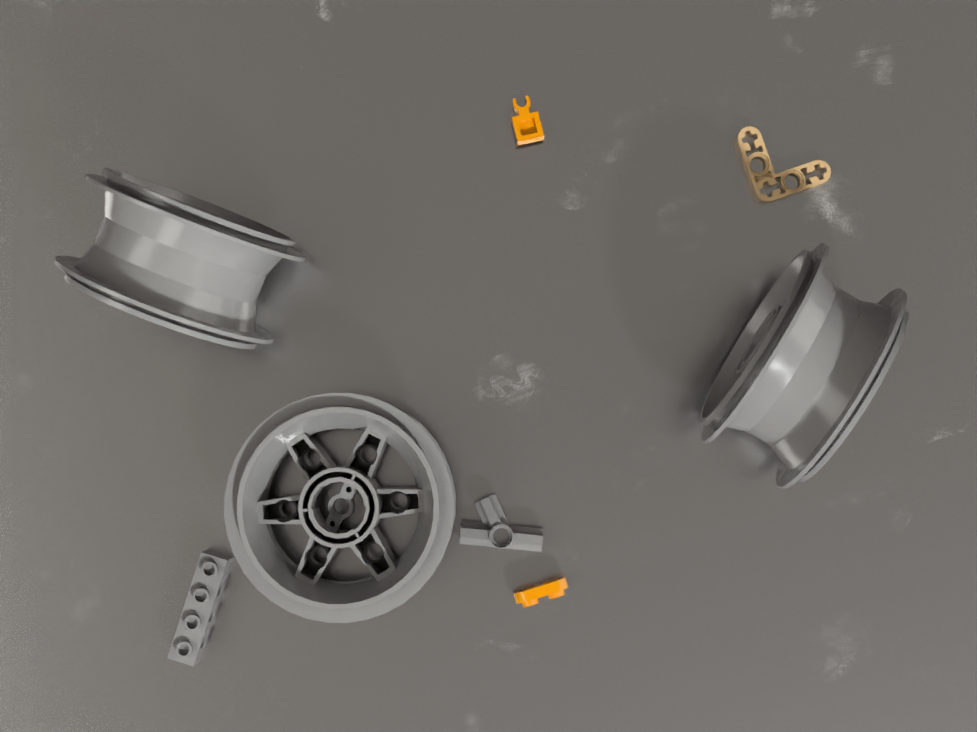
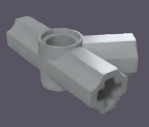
M496 494L474 503L482 522L462 520L459 544L542 552L544 528L510 525ZM499 528H504L509 533V540L505 544H499L494 539V533Z

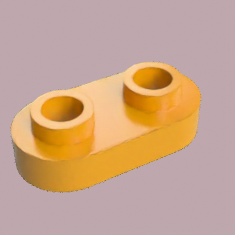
M564 576L515 591L513 595L516 604L522 603L523 607H528L539 603L538 598L548 595L549 599L564 595V589L568 588V584Z

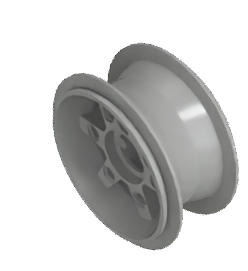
M104 168L102 174L105 177L90 173L85 175V180L104 190V217L94 243L81 258L64 255L55 257L54 264L65 272L64 280L81 292L126 313L199 339L240 349H255L257 343H273L274 335L256 324V301L266 276L282 258L304 262L305 256L290 248L295 246L296 240L220 206L122 171Z
M825 243L819 244L811 252L807 249L802 250L773 284L729 353L707 395L699 416V422L704 425L701 440L705 443H710L725 428L746 431L768 444L780 458L776 473V485L782 489L789 488L797 481L805 482L810 479L841 446L884 380L899 350L908 325L909 312L905 309L907 293L901 288L891 291L878 303L861 301L835 286L823 271L829 253V246Z
M354 393L313 395L292 402L274 412L252 432L235 457L228 476L224 496V519L231 549L243 573L255 588L271 602L290 613L326 623H350L368 620L393 610L416 594L430 579L441 562L452 535L456 515V493L447 458L438 442L426 427L412 415L393 404ZM339 428L364 431L344 466H337L313 435ZM387 444L392 446L406 461L414 476L417 487H380L374 479ZM368 446L372 447L376 452V458L371 463L365 462L361 456L362 450ZM310 451H316L320 456V462L315 467L310 466L306 461V456ZM290 452L306 481V485L301 494L268 499L274 474L282 460ZM343 482L340 493L333 496L328 503L329 515L325 521L319 507L321 494L330 484ZM359 491L363 498L364 506H366L364 519L358 526L342 530L341 527L344 519L355 511L354 498ZM402 493L407 497L406 507L397 508L393 505L392 498L394 494ZM343 498L348 501L349 510L346 514L336 511L335 502L337 499ZM286 501L292 502L296 507V512L291 517L286 516L282 511V505ZM419 513L417 528L412 541L397 560L381 533L378 524L381 518ZM270 524H302L310 537L299 566L281 549ZM373 543L379 544L383 549L382 556L380 558L371 557L368 553L369 545ZM350 547L373 575L355 581H333L322 578L338 550ZM315 548H323L326 551L327 559L325 562L320 563L314 559L313 551Z

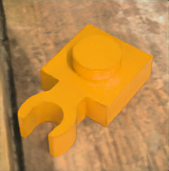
M525 96L526 105L523 107L518 106L516 98H513L512 107L518 116L511 117L517 146L544 140L538 111L530 113L531 103L528 96Z

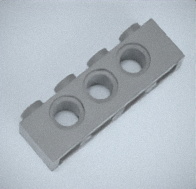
M210 550L201 552L167 657L168 659L193 667L200 662L232 557Z

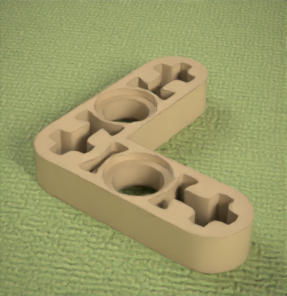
M748 126L741 129L737 134L736 145L753 194L759 202L770 203L820 186L830 178L831 168L823 160H815L775 174L760 131L755 127ZM745 133L755 137V140L752 142L753 149L759 148L761 152H754L747 157L746 153L750 152L751 148L748 143L742 142ZM753 158H761L764 161L765 168L762 172L752 170L750 163ZM814 166H817L818 170L823 169L824 174L821 175V180L814 176L805 181L804 175L814 171ZM793 174L798 177L799 186L796 189H790L786 186L785 178L787 175ZM779 178L780 188L773 190L770 193V197L760 193L764 183H766L767 187H771L778 183L775 179Z

